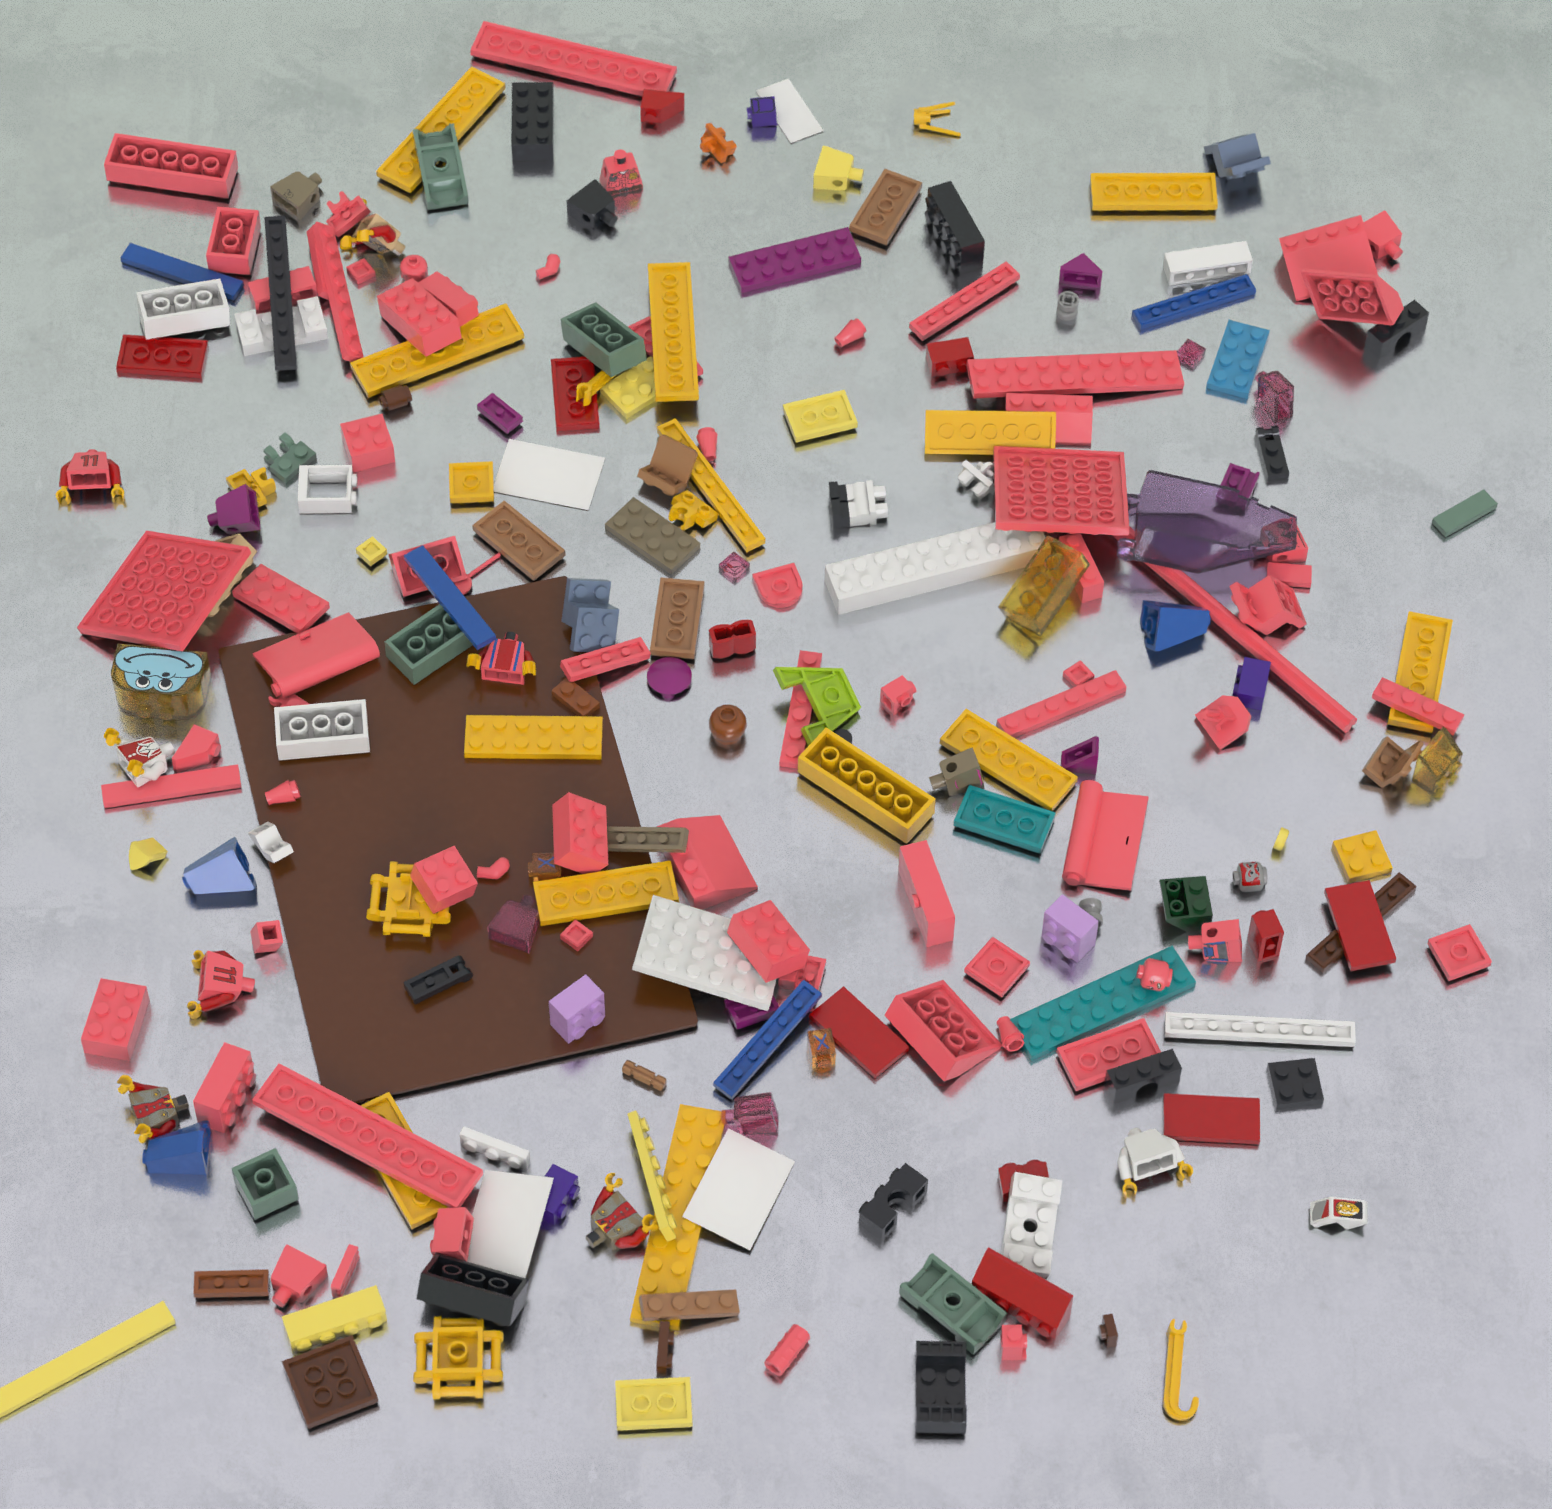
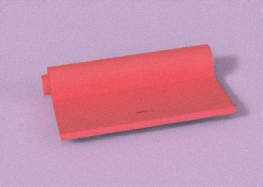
M349 612L252 653L256 661L272 678L273 684H271V689L276 697L279 696L281 699L380 657L379 648L375 640Z
M1085 780L1081 782L1062 878L1067 884L1122 890L1132 889L1149 797L1103 792L1102 785L1096 781Z

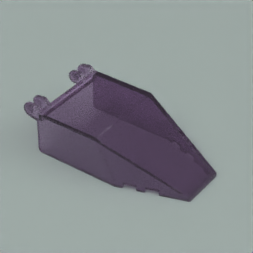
M1149 470L1139 495L1127 494L1128 516L1136 514L1135 539L1120 538L1117 541V557L1127 562L1136 560L1200 574L1295 550L1297 516L1272 505L1270 508L1258 503L1259 499L1251 497V499L1239 494V490L1232 487Z

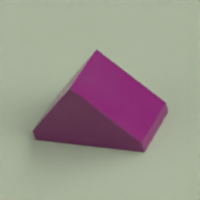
M1082 253L1060 266L1059 283L1101 288L1103 271L1085 253Z
M1092 737L1062 751L1061 767L1071 773L1096 774L1099 737Z

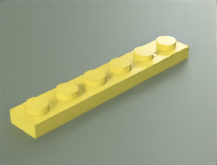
M635 1110L627 1115L659 1229L665 1239L670 1241L676 1238L674 1228L677 1227L673 1214H670L668 1210L672 1206L667 1194L664 1195L663 1192L666 1185L662 1175H659L657 1171L661 1167L656 1155L653 1156L652 1153L655 1150L652 1138L647 1135V1132L650 1131L648 1122L645 1117L641 1118Z

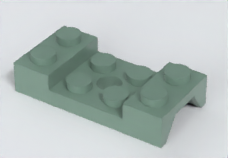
M454 123L449 124L442 131L424 133L418 129H413V140L418 157L427 210L469 204ZM443 161L446 163V166L438 168L435 166V163Z
M933 1253L929 1255L923 1268L909 1282H903L900 1285L899 1295L915 1308L921 1307L955 1335L957 1342H966V1349L973 1355L1006 1322L1007 1313ZM949 1297H956L960 1303L956 1306H951L946 1300Z

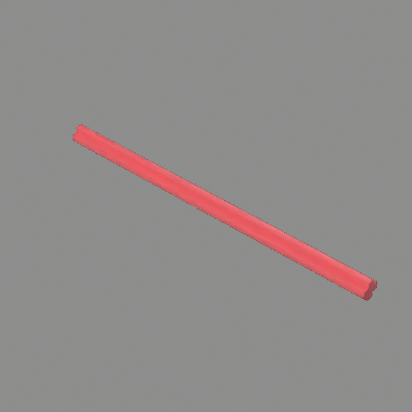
M1130 526L1129 536L1112 535L1194 606L1209 610L1211 620L1259 660L1270 661V670L1344 733L1350 731L1351 727L1356 724L1357 718L1246 624H1243L1239 618Z

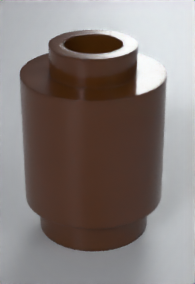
M398 385L381 391V396H379L382 409L386 408L388 412L406 406L408 402L412 401V395L407 385Z

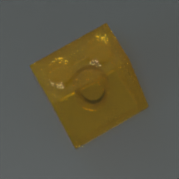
M1442 727L1419 754L1412 778L1413 783L1434 796L1440 789L1444 790L1450 781L1449 778L1452 774L1457 775L1463 765L1460 763L1463 753L1446 728Z

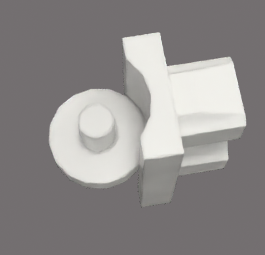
M965 460L962 463L964 469L957 476L959 482L965 487L973 480L978 482L971 490L980 500L988 493L994 495V483L987 478L994 479V464L991 462L985 464L978 462L976 465L980 469L978 470Z

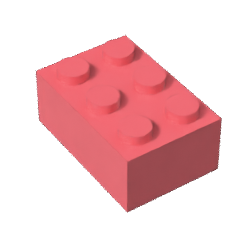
M217 207L206 253L208 269L221 273L251 274L261 229L259 210Z
M568 792L552 805L554 864L582 874L599 872L608 865L606 806Z
M771 900L732 915L727 933L766 983L804 968L810 949Z
M100 978L81 1036L84 1053L126 1061L131 1060L150 1001L146 986Z
M224 1042L193 1100L198 1123L209 1121L210 1128L221 1133H225L227 1127L233 1124L238 1106L241 1107L243 1105L248 1087L253 1086L256 1079L251 1051Z

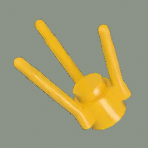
M955 102L914 109V125H919L920 130L927 129L948 135L961 136L959 132L927 125V123H931V115L951 112L950 109H937L954 106Z

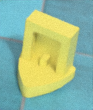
M153 837L131 842L129 849L130 869H140L147 866L150 862L165 859L168 851Z

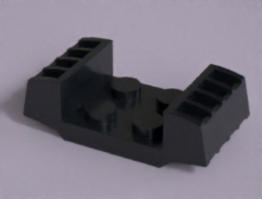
M916 1341V1433L966 1434V1342Z

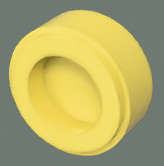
M1281 827L1273 849L1282 851L1290 832L1288 829Z

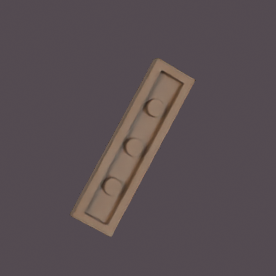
M736 1289L642 1294L639 1297L642 1321L738 1316L740 1313Z

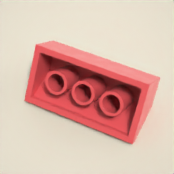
M1006 393L1005 411H1056L1055 445L1091 446L1093 396Z

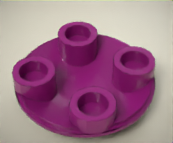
M665 657L651 664L647 671V681L653 690L661 693L665 698H671L674 694L684 691L691 684L692 672L690 667L681 659Z

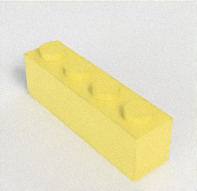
M377 1285L282 1316V1321L293 1353L296 1351H306L320 1343H330L344 1335H354L359 1330L368 1327H378L387 1321V1317Z

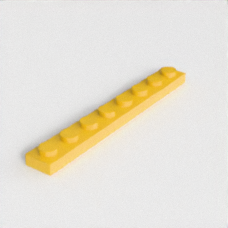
M672 419L658 426L657 433L659 436L665 434L697 451L698 456L690 477L714 510L719 513L720 518L746 553L765 544L763 534L677 419Z

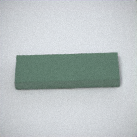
M1483 489L1434 517L1432 524L1447 537L1496 509L1498 503Z

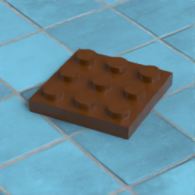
M352 1335L282 1361L283 1368L308 1429L379 1402Z

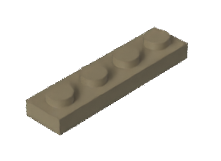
M607 826L608 851L686 853L689 830L678 827Z

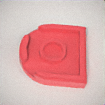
M795 563L752 574V579L760 598L772 607H789L801 598L803 584Z

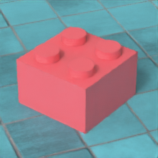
M383 414L340 424L342 441L350 465H352L353 473L395 462L394 446Z
M455 845L414 863L410 875L433 914L473 896L478 884Z

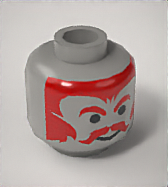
M1260 862L1239 863L1237 871L1232 873L1233 884L1238 885L1241 892L1261 891L1264 885H1267V870L1265 866L1262 867Z

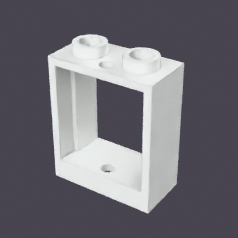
M299 465V514L352 513V504L357 502L356 491H353V487H357V474H353L352 465ZM310 483H347L346 498H309Z

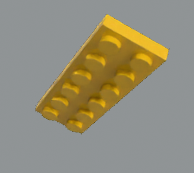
M1215 173L1090 174L1092 210H1217L1218 207Z
M925 410V454L993 455L994 446L1055 449L1056 411Z
M1408 612L1396 684L1438 702L1452 619ZM1392 707L1390 708L1388 725L1429 733L1433 732V726Z
M968 709L962 712L940 738L939 744L955 754L973 747L980 769L1050 811H1053L1078 782V776Z
M466 715L464 757L601 760L603 717Z
M671 860L533 882L541 926L570 922L575 919L583 920L649 909L653 895L679 903Z
M390 1092L360 1105L412 1132ZM378 1170L411 1230L437 1218L438 1208H449Z

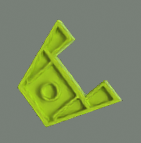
M775 667L773 669L782 690L802 685L819 722L804 726L801 729L808 746L825 728L831 731L836 730L861 709L843 668Z

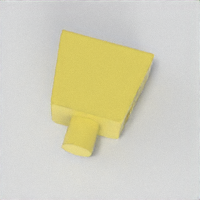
M823 146L814 172L813 188L845 191L848 189L850 180L862 182L864 169L854 168L853 155Z

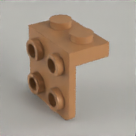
M665 434L661 435L650 465L640 468L637 477L644 480L645 484L661 489L664 494L674 496L686 490L698 453L696 450Z
M1386 736L1382 739L1362 769V772L1381 788L1388 784L1393 785L1400 777L1404 778L1411 771L1412 767L1410 765L1421 756L1423 752L1421 748L1424 743L1420 740L1406 750H1403Z

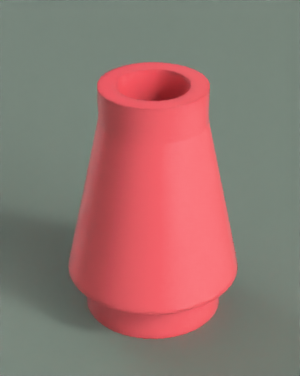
M859 319L850 320L840 333L834 337V340L842 348L864 337L866 328Z
M711 427L701 428L696 436L701 452L707 461L716 459L718 434Z
M287 780L270 791L265 792L269 805L294 802L297 798L301 797L295 780Z
M1008 1016L999 1018L997 1026L1002 1046L1010 1052L1022 1048L1024 1045V1035Z

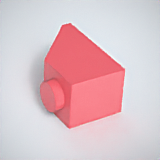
M194 724L172 757L174 771L179 773L209 764L213 757L218 756L221 750L218 734Z

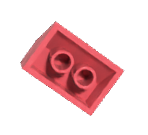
M455 536L422 544L452 582L467 579ZM422 545L388 554L394 576L403 597L428 590L404 560L405 554Z

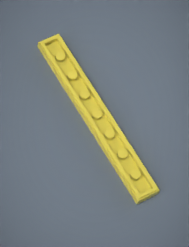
M164 1301L1 1387L0 1418L176 1324Z

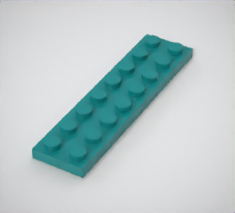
M1172 945L1010 1020L1024 1035V1045L1022 1047L1030 1060L1033 1061L1057 1050L1058 1047L1070 1044L1193 988L1196 985V980ZM1148 958L1166 961L1169 964V968L1173 970L1170 986L1165 987L1162 991L1142 988L1140 979L1136 978L1139 964L1143 965Z

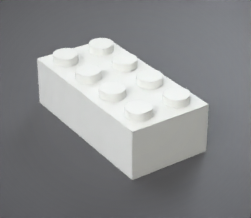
M221 279L136 292L137 309L145 339L230 326L229 306Z
M365 699L274 707L276 746L279 760L370 752Z

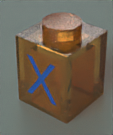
M554 852L532 853V862L528 863L529 877L533 876L534 882L561 878V866L554 864Z
M831 1028L808 1031L807 1045L812 1067L826 1068L835 1064L836 1050Z

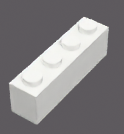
M1247 241L1232 242L1165 253L1163 269L1168 284L1171 286L1251 274L1253 259Z

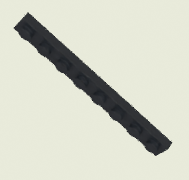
M286 216L264 217L275 371L296 370Z

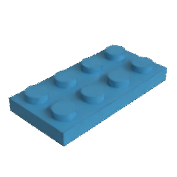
M1228 320L1206 389L1248 399L1270 330Z

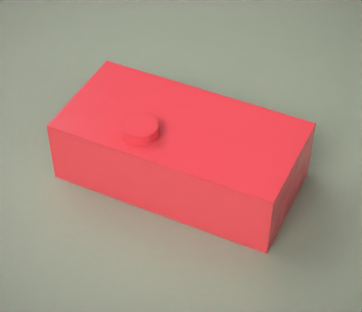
M927 840L900 846L898 872L926 948L953 941L955 915Z

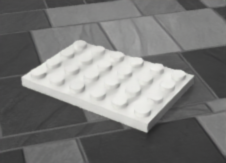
M656 895L652 896L632 970L768 1011L776 979L766 983L728 935L727 930L731 918Z

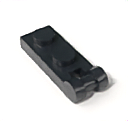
M1278 425L1271 426L1269 429H1264L1263 427L1256 428V439L1267 481L1289 479V470ZM1271 437L1272 440L1266 441L1265 438Z
M459 955L403 982L414 1004H417L460 982L469 981L473 977V973L470 968L465 967V961ZM454 969V970H457L458 972H456V973L453 974V973L451 972V970Z

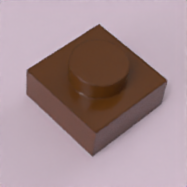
M1113 1314L1103 1315L1102 1323L1098 1325L1100 1339H1105L1107 1348L1117 1346L1118 1332Z

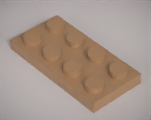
M884 169L849 225V231L888 245L921 191L922 182Z
M505 500L472 525L473 531L533 581L566 556L565 550Z
M660 577L650 645L651 655L695 659L705 581Z

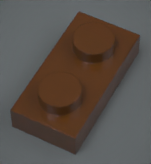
M660 1321L656 1364L657 1377H667V1368H672L673 1353H669V1346H674L675 1331H670V1321Z

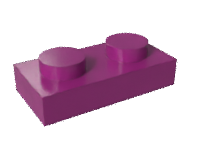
M493 392L477 404V410L507 434L523 422V416Z

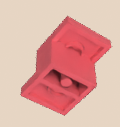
M1268 575L1250 588H1246L1238 582L1229 586L1233 594L1231 599L1239 610V619L1243 624L1253 627L1255 631L1269 635L1285 623L1293 624L1298 628H1302L1307 624L1293 588L1271 575Z

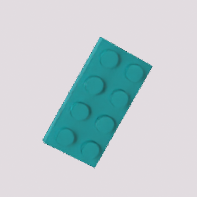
M969 785L954 819L953 826L1041 854L1056 812Z

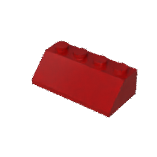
M987 1248L972 1279V1285L1005 1312L1013 1315L1021 1324L1030 1325L1037 1329L1042 1336L1051 1337L1056 1340L1070 1319L1074 1295L995 1250Z

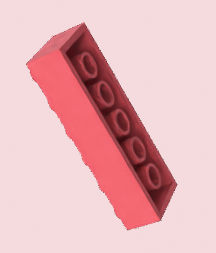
M115 133L104 162L107 181L229 198L238 170V161L235 150Z

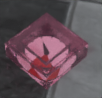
M734 551L719 564V569L734 581L750 568V563Z

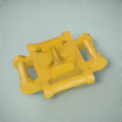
M390 861L389 877H384L380 874L371 875L370 908L367 909L366 918L370 921H383V935L402 933L423 934V937H431L433 924L450 923L451 914L449 913V907L438 913H432L410 877L414 866L412 864H398L396 861ZM381 887L388 888L385 911L379 910Z
M434 1316L433 1332H418L414 1334L416 1372L413 1373V1381L418 1384L433 1381V1399L453 1396L483 1398V1380L491 1382L503 1380L501 1343L504 1339V1333L497 1330L484 1331V1319H442V1316ZM484 1342L491 1343V1369H483ZM433 1343L432 1370H426V1344ZM441 1381H446L448 1385L471 1384V1381H475V1386L441 1387Z

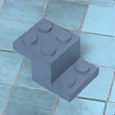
M1255 133L1240 135L1203 147L1205 155L1213 154L1218 176L1226 177L1227 180L1265 170L1264 166L1271 164L1269 156H1261Z
M567 578L562 622L572 627L570 650L574 652H591L615 645L620 609L609 604L611 581Z

